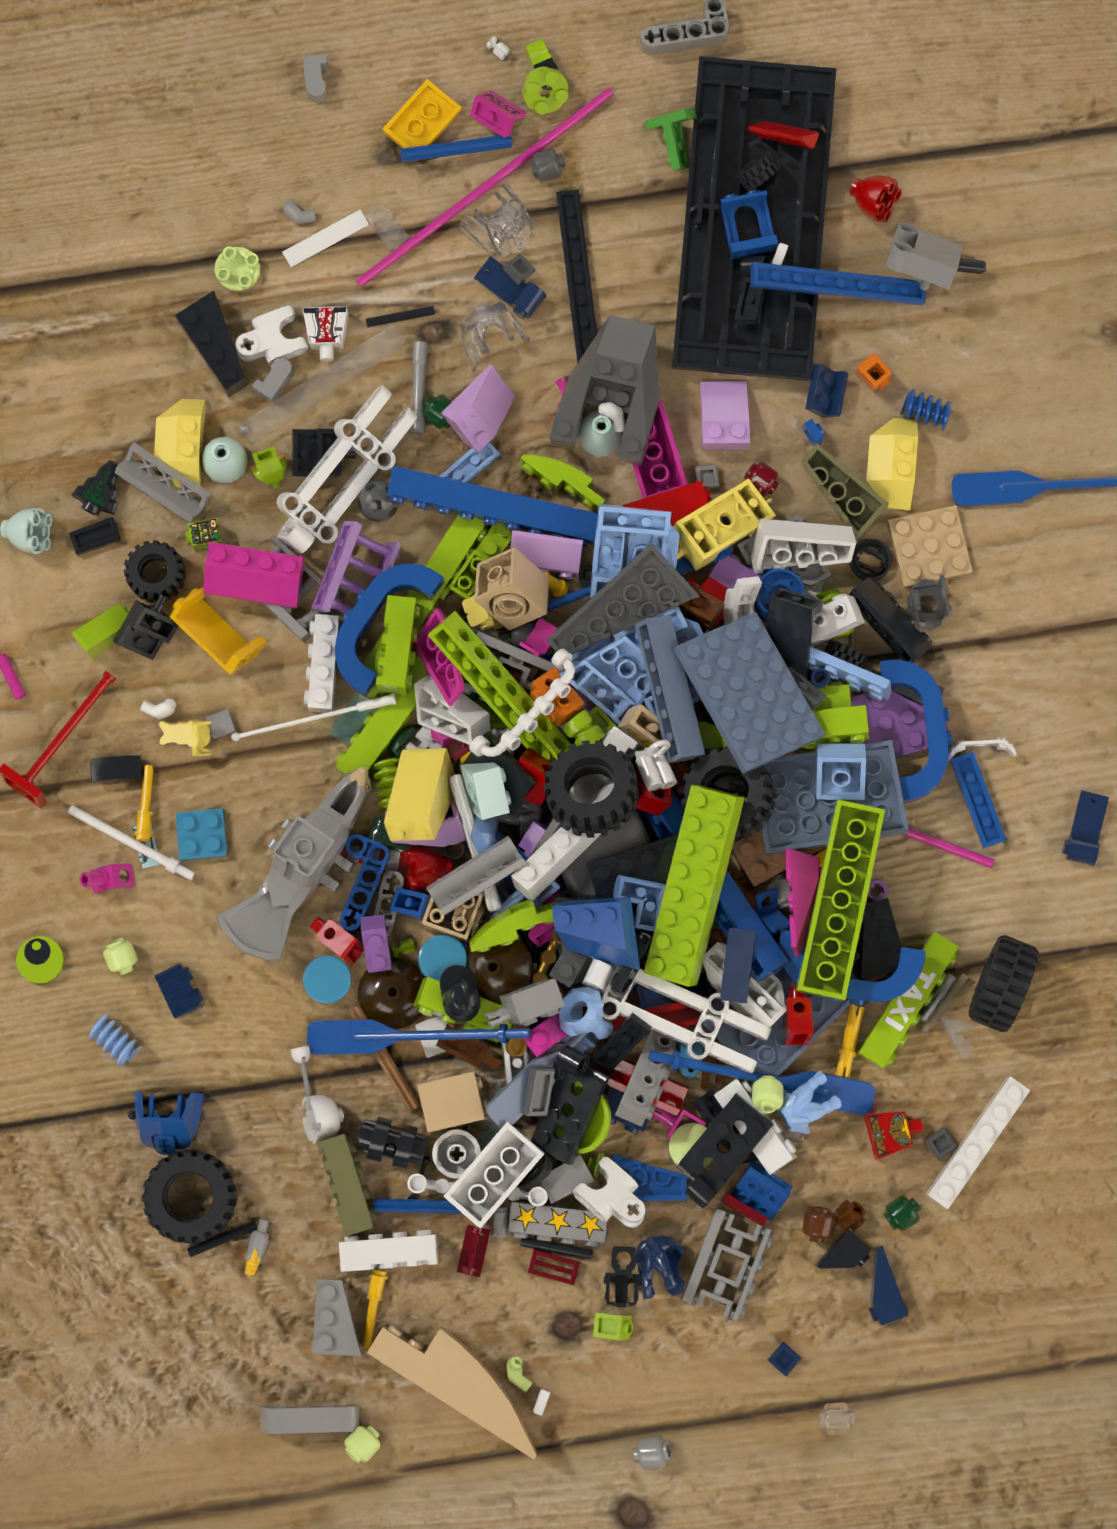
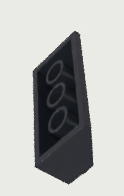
M870 577L854 587L849 595L855 597L863 619L901 660L916 664L932 649L931 638L925 632H920L915 627L916 623L908 614L904 615L899 610L900 605L893 597H887L883 592V586L877 580L873 581Z

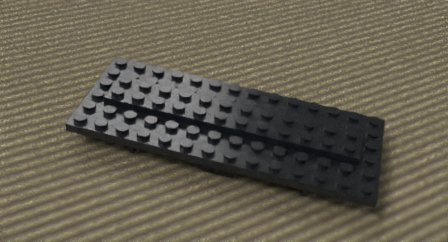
M699 56L695 98L697 118L693 121L672 369L811 381L818 294L766 289L759 324H737L734 319L744 278L741 273V260L743 257L731 259L720 211V202L727 195L737 194L741 196L747 194L746 189L736 176L753 159L769 150L780 164V168L768 180H765L760 186L758 185L752 190L767 191L766 201L774 235L777 236L778 245L780 243L788 245L782 265L820 269L836 68ZM768 121L816 131L819 133L815 147L810 149L759 138L750 132L748 127ZM749 206L739 207L734 214L739 242L761 238L755 210ZM776 251L751 256H768L770 264H772Z

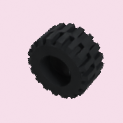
M153 540V543L145 541L141 547L139 544L134 547L136 550L129 552V560L125 559L124 563L126 566L124 575L127 584L140 599H145L149 603H152V601L156 602L160 594L167 596L171 600L170 596L173 594L176 596L179 593L178 589L183 588V579H186L185 565L180 555L168 543L163 542L161 544L158 540ZM156 560L165 562L168 565V572L162 581L147 583L143 580L142 572L148 563Z

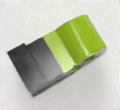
M542 38L524 46L533 70L538 67L559 70L550 53H548Z

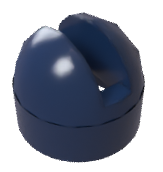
M823 668L816 669L812 673L811 683L820 689L828 686L830 682L829 672ZM823 675L825 676L823 681L819 684L816 683Z

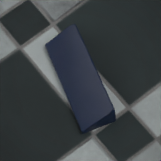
M729 927L720 1000L747 1004L756 931Z

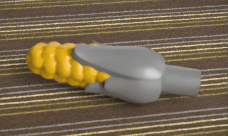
M265 1219L259 1220L257 1230L253 1231L249 1239L248 1251L244 1258L247 1260L245 1274L248 1276L255 1275L258 1266L262 1264L263 1256L269 1243V1234L266 1233L269 1221Z

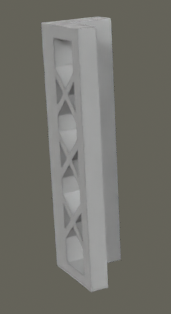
M135 442L130 446L126 459L115 470V474L189 523L194 522L204 512L211 494ZM136 453L141 456L144 463L133 459L134 454ZM153 467H158L163 476L156 474ZM172 479L179 481L182 489L174 486ZM191 492H195L198 495H200L202 497L201 501L198 502L197 500H195Z
M509 836L432 883L426 889L444 916L519 869L526 862L517 851Z

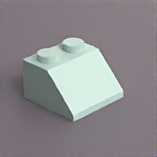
M494 762L460 765L472 811L476 816L484 820L510 813L508 805H511V799L508 791H505L503 782H506V775L503 768H500Z

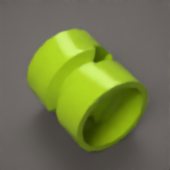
M586 709L561 728L569 738L576 739V746L582 745V741L589 740L590 744H595L596 740L600 741L606 736L599 725H592V716Z

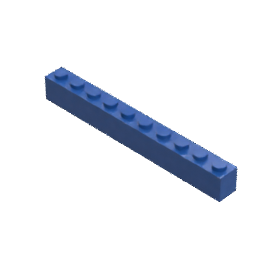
M397 466L392 468L386 497L391 498L390 501L393 503L404 504V502L414 504L413 507L423 510L431 507L437 509V513L450 515L451 512L460 514L459 517L465 520L478 518L482 519V523L496 526V523L506 525L505 528L509 530L519 531V528L529 530V533L583 540V547H587L588 544L594 545L598 513Z
M672 790V803L659 816L640 810L659 838L674 833L679 835L685 809ZM726 870L714 919L727 938L729 927L756 931L751 974L759 983L779 972L789 961Z

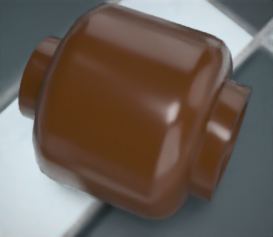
M811 1206V1210H807L804 1213L802 1232L810 1236L809 1241L824 1243V1239H829L833 1236L836 1218L834 1214L830 1213L831 1209Z

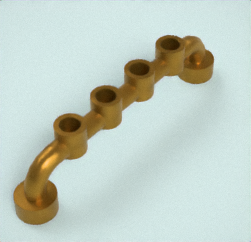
M555 927L551 932L552 938L547 949L539 955L541 963L538 971L533 973L531 984L547 979L546 974L550 964L556 961L555 952L558 945L563 944V942L556 933ZM516 1023V1024H512V1027H513V1028H528L529 1025H527V1026H523V1025H522V1026H519V1027H518V1025H517V1023ZM510 1038L506 1043V1051L511 1056H521L527 1048L526 1042L522 1038Z

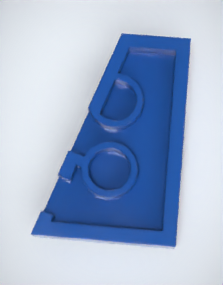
M613 1153V1162L638 1184V1188L632 1194L642 1202L687 1201V1195L684 1193L687 1189L686 1175L644 1164L641 1161L624 1158Z

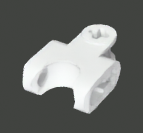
M285 306L252 320L254 330L240 335L236 340L239 358L243 361L251 362L265 356L268 364L272 365L273 361L278 358L288 360L306 353L309 345L304 338L287 339L281 334V329L295 319L294 308ZM247 344L251 347L249 351L244 347Z
M603 1157L599 1161L598 1166L599 1172L607 1181V1185L602 1189L595 1190L584 1183H580L573 1189V1194L581 1204L601 1221L607 1222L613 1215L628 1228L638 1227L641 1225L645 1215V1205L632 1194L638 1188V1184L610 1158ZM634 1210L637 1211V1214H636V1215H635V1214H632L631 1216L628 1215V1212H629V1211H630V1212H633Z

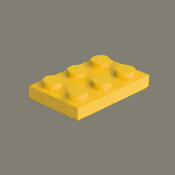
M427 79L383 127L382 131L401 148L431 145L460 114L462 107Z

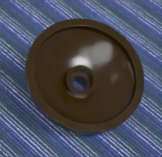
M519 938L510 945L501 946L499 944L491 946L485 952H471L470 946L467 949L466 968L474 974L481 998L502 1004L500 996L530 985L533 976V959L529 949ZM492 963H496L498 966L494 972L490 969Z
M391 958L392 970L368 973V970H366L359 983L358 1001L369 1020H376L394 1029H402L412 1025L423 1015L418 1012L419 1008L413 1005L421 983L426 977L412 962L402 958ZM391 988L397 989V995L394 997L388 994Z

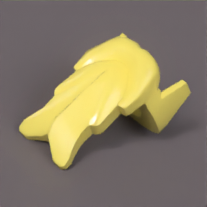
M197 719L189 720L188 722L179 721L177 723L161 721L159 727L164 732V735L160 739V744L164 745L170 742H176L178 745L188 744V747H192L193 756H209L212 754V750L204 749V746L210 741V727L208 724H211L212 721H199Z

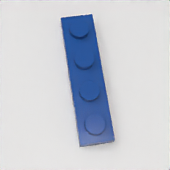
M974 752L951 759L950 763L982 849L1006 841Z

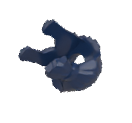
M650 1236L642 1240L638 1245L636 1263L642 1280L644 1299H651L655 1295L651 1280L654 1269L661 1273L665 1288L669 1294L677 1296L684 1291L685 1282L680 1276L678 1266L685 1248L672 1236Z

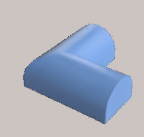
M478 816L475 817L470 838L478 854L498 843L495 838L499 824L496 816L481 820Z
M618 875L614 886V898L631 897V903L637 904L634 927L654 932L666 884Z

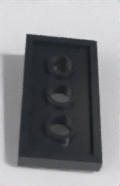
M569 1045L564 1046L557 1056V1068L554 1073L556 1081L551 1091L548 1115L540 1117L531 1141L542 1151L567 1165H573L610 1077L589 1066V1056ZM578 1081L583 1086V1091L580 1095L576 1094L574 1090L575 1084ZM567 1104H571L574 1109L571 1117L565 1113ZM559 1125L564 1129V1136L561 1139L556 1135V1129Z
M738 1093L731 1098L676 1166L693 1181L684 1193L702 1209L718 1194L774 1125ZM739 1120L745 1123L746 1131L744 1134H737L734 1131L733 1126L736 1121ZM721 1139H726L730 1142L731 1149L728 1153L720 1151L718 1144ZM706 1158H712L715 1161L716 1167L713 1171H707L704 1168L703 1162Z

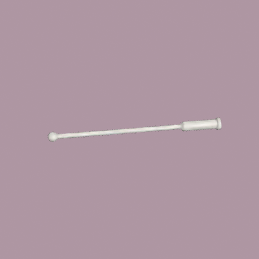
M391 693L387 696L358 702L356 706L240 734L234 732L231 735V739L237 742L243 737L355 710L361 712L386 705H396L397 700L395 693Z

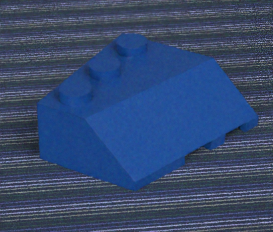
M631 897L564 901L552 906L555 931L567 950L637 970L640 969Z

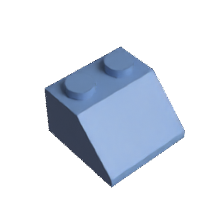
M817 743L816 799L865 800V744Z

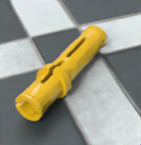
M851 1004L849 1006L850 1009L841 1049H838L840 1056L835 1075L850 1078L853 1058L857 1055L855 1049L863 1011L865 1010L864 1007Z

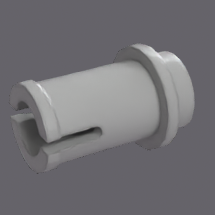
M499 1206L493 1213V1237H508V1215H510L508 1207Z

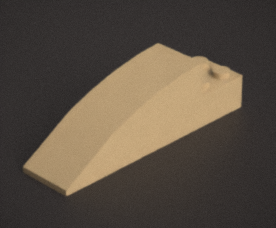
M391 1324L387 1327L385 1325L381 1329L367 1352L369 1355L527 1456L535 1459L537 1451L512 1400L481 1360L459 1339L441 1327L425 1351L422 1349L424 1344L414 1338H411L410 1341L402 1336L403 1331Z

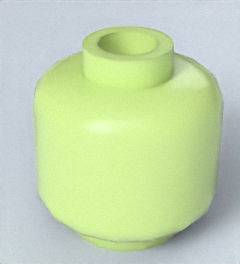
M119 938L105 945L106 949L103 951V957L111 972H119L120 975L134 970L132 966L136 964L138 957L130 941Z
M762 1076L755 1081L752 1086V1104L763 1113H772L780 1109L783 1105L782 1083L773 1076Z
M358 1426L355 1432H351L345 1439L344 1444L346 1448L344 1451L356 1463L360 1461L368 1462L380 1449V1442L377 1439L380 1435L371 1426L367 1428Z

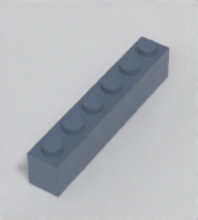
M671 615L647 618L635 624L662 738L663 740H668L671 744L670 748L666 751L669 763L692 760L705 754L704 743L701 739L698 719L692 703L687 674L674 652L675 647L678 646L675 626Z

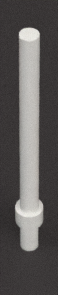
M74 805L70 807L68 811L70 815L165 866V870L173 874L176 872L190 881L195 877L196 872L181 865V861L173 857L168 858Z

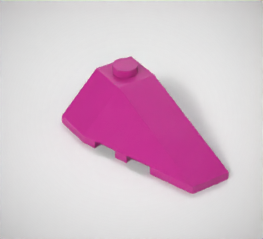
M436 608L418 633V640L413 642V646L448 706H453L465 687L460 671L428 636L445 619L441 610Z
M786 849V877L789 880L790 891H792V893H788V902L791 913H794V915L789 917L791 947L795 957H800L809 931L822 866L818 857Z

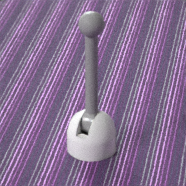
M309 1045L290 1049L293 1060L301 1065L306 1095L312 1096L305 1065L310 1058Z

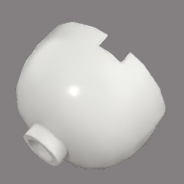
M312 1095L304 1097L302 1110L306 1109V1117L302 1119L308 1140L313 1141V1144H317L316 1142L335 1137L340 1129V1122L344 1121L342 1108H338L335 1101L327 1096Z

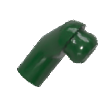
M408 726L395 736L389 746V754H392L393 758H400L401 752L404 750L401 746L417 734L414 727Z

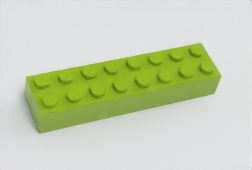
M691 785L644 974L688 987L698 984L745 797L701 785Z
M837 800L835 803L796 991L840 1001L846 1000L885 814L884 809L843 800Z

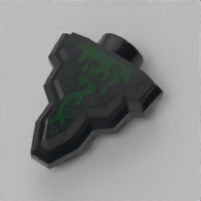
M109 460L99 468L96 476L88 477L83 485L76 487L72 497L83 503L81 509L95 516H99L101 511L115 515L118 507L116 501L118 491L115 487L118 475L115 474L116 467L118 466L116 462Z

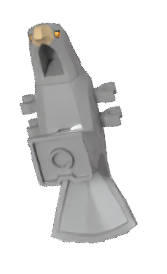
M361 766L357 770L347 772L318 808L305 819L298 815L293 822L286 819L281 826L286 831L279 842L273 838L268 844V847L273 850L275 857L271 862L272 867L260 890L217 915L216 919L219 928L238 950L246 955H251L258 959L261 958L268 962L280 961L291 919L300 906L316 890L320 882L333 892L337 891L340 884L326 874L334 863L348 873L354 866L340 854L346 846L350 830L353 828L372 788L367 768Z

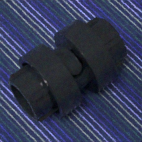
M379 1116L377 1122L367 1119L363 1120L356 1148L367 1152L366 1159L381 1162L382 1156L394 1159L392 1166L405 1170L408 1164L417 1167L421 1166L429 1138L417 1134L418 1127L404 1124L402 1130L391 1128L392 1120Z

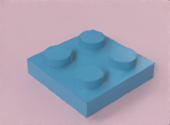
M223 808L175 813L180 861L228 856Z

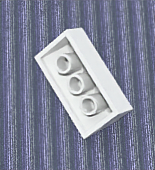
M507 1122L443 1197L481 1228L545 1153Z

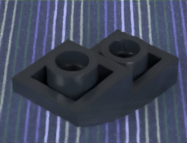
M141 755L90 759L91 783L140 781L142 779Z

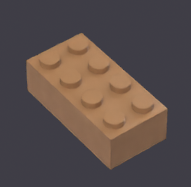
M762 830L759 832L755 831L751 837L743 838L732 846L731 854L752 890L771 880L772 877L786 871V853L766 855ZM826 846L799 850V852L814 856L826 849Z

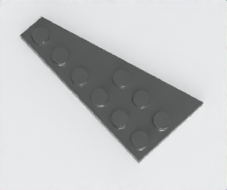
M650 543L556 629L546 641L556 652L560 649H565L572 654L617 632L628 629L647 618H652L684 602L695 599L699 595L658 549Z

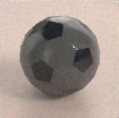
M380 480L369 482L359 493L358 508L362 515L370 521H387L397 512L399 504L391 502V498L386 497L388 482Z

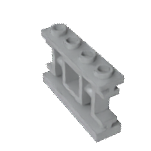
M475 630V634L485 645L509 655L508 659L500 655L497 659L501 664L505 663L522 670L518 684L529 692L532 682L526 679L531 669L522 665L524 661L546 671L556 667L546 659ZM556 667V669H557L560 673L565 670V669L559 670V669ZM462 675L465 687L463 692L469 695L472 691L478 693L471 684L464 682L465 677Z
M715 1208L681 1300L700 1307L704 1296L726 1304L722 1316L737 1322L738 1317L743 1318L746 1312L747 1304L744 1301L747 1294L752 1295L756 1285L753 1277L756 1271L760 1273L765 1259L761 1258L764 1248L769 1249L773 1236L770 1235L771 1229L756 1224L753 1235L732 1228L731 1224L735 1215ZM725 1219L727 1221L723 1230L734 1233L735 1236L730 1248L718 1243L715 1252L711 1250L722 1221ZM759 1233L763 1234L752 1264L748 1266L751 1256L739 1251L743 1239L746 1238L756 1242ZM722 1250L744 1258L735 1281L713 1273ZM708 1265L709 1269L706 1275L718 1281L713 1293L701 1289L698 1298H696L694 1295L705 1266ZM742 1279H744L745 1283L734 1312L730 1310L733 1301L723 1298V1292L726 1284L739 1288Z

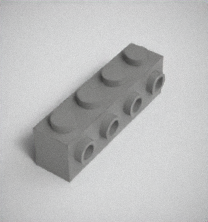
M654 1030L650 1031L616 1111V1116L641 1127L645 1119H651L655 1110L652 1102L654 1099L659 1100L664 1088L659 1085L661 1080H667L671 1069L668 1067V1064L648 1060L649 1052L655 1051L672 1055L674 1051H679L678 1048H675L678 1041Z

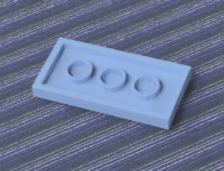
M810 646L808 670L815 671L818 668H823L829 672L830 681H841L847 685L849 684L851 690L856 692L863 690L869 693V697L877 701L882 699L889 700L892 693L890 680Z

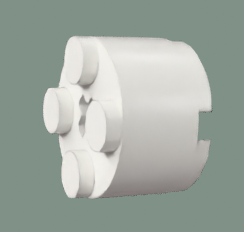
M458 1129L450 1130L442 1134L435 1142L432 1152L433 1161L442 1174L450 1178L459 1179L481 1153V1147L477 1139L470 1133ZM456 1147H460V1151L464 1152V1156L460 1157L459 1161H455V1158L450 1155L451 1151H455Z

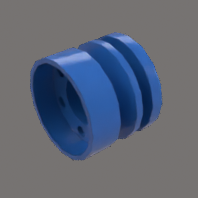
M778 568L768 571L760 578L762 584L755 600V611L760 619L767 623L770 596L780 588L805 595L803 582L797 574L790 570Z

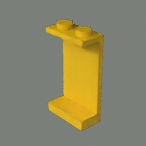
M204 586L200 589L195 588L186 598L180 597L174 603V611L170 618L231 675L256 658L267 641L260 635L248 643L203 600L206 595L204 594Z

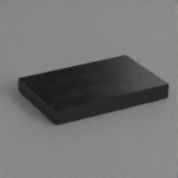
M490 731L483 735L490 741V747H495L499 743L498 739ZM507 749L494 757L485 755L478 757L471 752L462 765L494 762L500 768H503L506 775V782H503L505 791H508L511 799V805H508L510 813L507 814H514L537 782Z

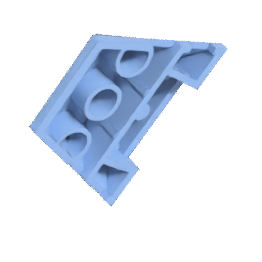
M625 635L575 664L574 677L570 681L571 685L586 695L618 725L629 708L642 705L646 694L650 690L641 649Z

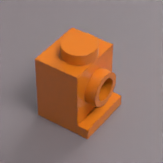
M875 353L856 368L855 375L859 376L873 393L877 389L882 392L891 384L889 379L893 373ZM871 374H877L879 379L874 380Z

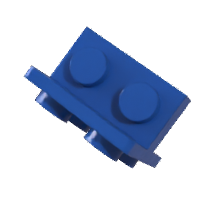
M752 1160L731 1195L769 1220H772L789 1198L793 1186L774 1174L769 1175L764 1167Z

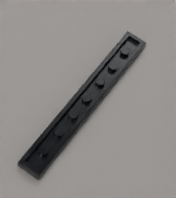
M579 189L556 192L577 364L597 335Z

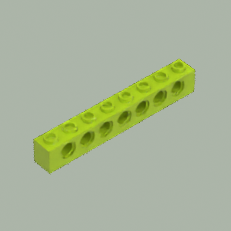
M456 611L441 621L428 634L432 641L510 730L515 727L522 714L528 713L534 707L532 698ZM540 713L535 718L538 722L536 729L531 733L524 730L518 737L527 749L528 747L533 749L549 762L553 759L557 761V754L561 750L568 751V746L572 744L547 716Z

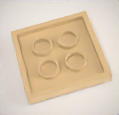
M956 505L887 521L903 589L913 587L915 583L923 579L937 582L940 575H944L946 579L972 574L973 571Z

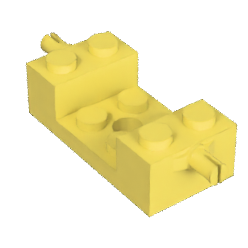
M747 479L677 521L673 526L680 534L677 559L684 556L697 571L715 560L719 552L747 535L749 537L756 535L760 519L774 520L776 517L768 505L772 503L771 497L769 498L768 494L762 497L752 482ZM720 517H727L731 525L722 524Z

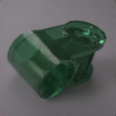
M374 817L366 838L399 852L409 850L410 846H413V844L401 843L399 846V843H392L389 839L384 819Z

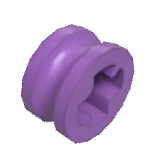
M880 880L870 882L867 898L872 902L884 899L888 892L885 883ZM875 885H879L878 889L882 888L883 893H880L878 898L873 897L874 893L872 895L870 893V890Z

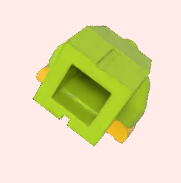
M274 446L264 449L265 451L252 454L256 465L251 467L253 475L259 481L265 482L266 485L271 484L272 488H279L281 486L280 480L284 479L287 468L285 455L278 456Z

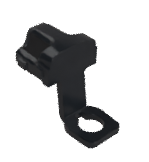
M614 1246L612 1248L611 1266L615 1272L605 1273L603 1284H606L605 1300L607 1304L614 1307L626 1308L636 1305L639 1297L638 1285H641V1278L639 1274L632 1273L636 1266V1249L627 1246ZM620 1252H627L631 1256V1261L626 1266V1269H621V1265L617 1263L616 1258ZM610 1283L615 1284V1301H609ZM634 1283L633 1302H627L628 1285Z

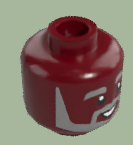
M764 462L753 463L743 477L752 482L762 497L767 493L772 495L779 485L776 481L778 472Z

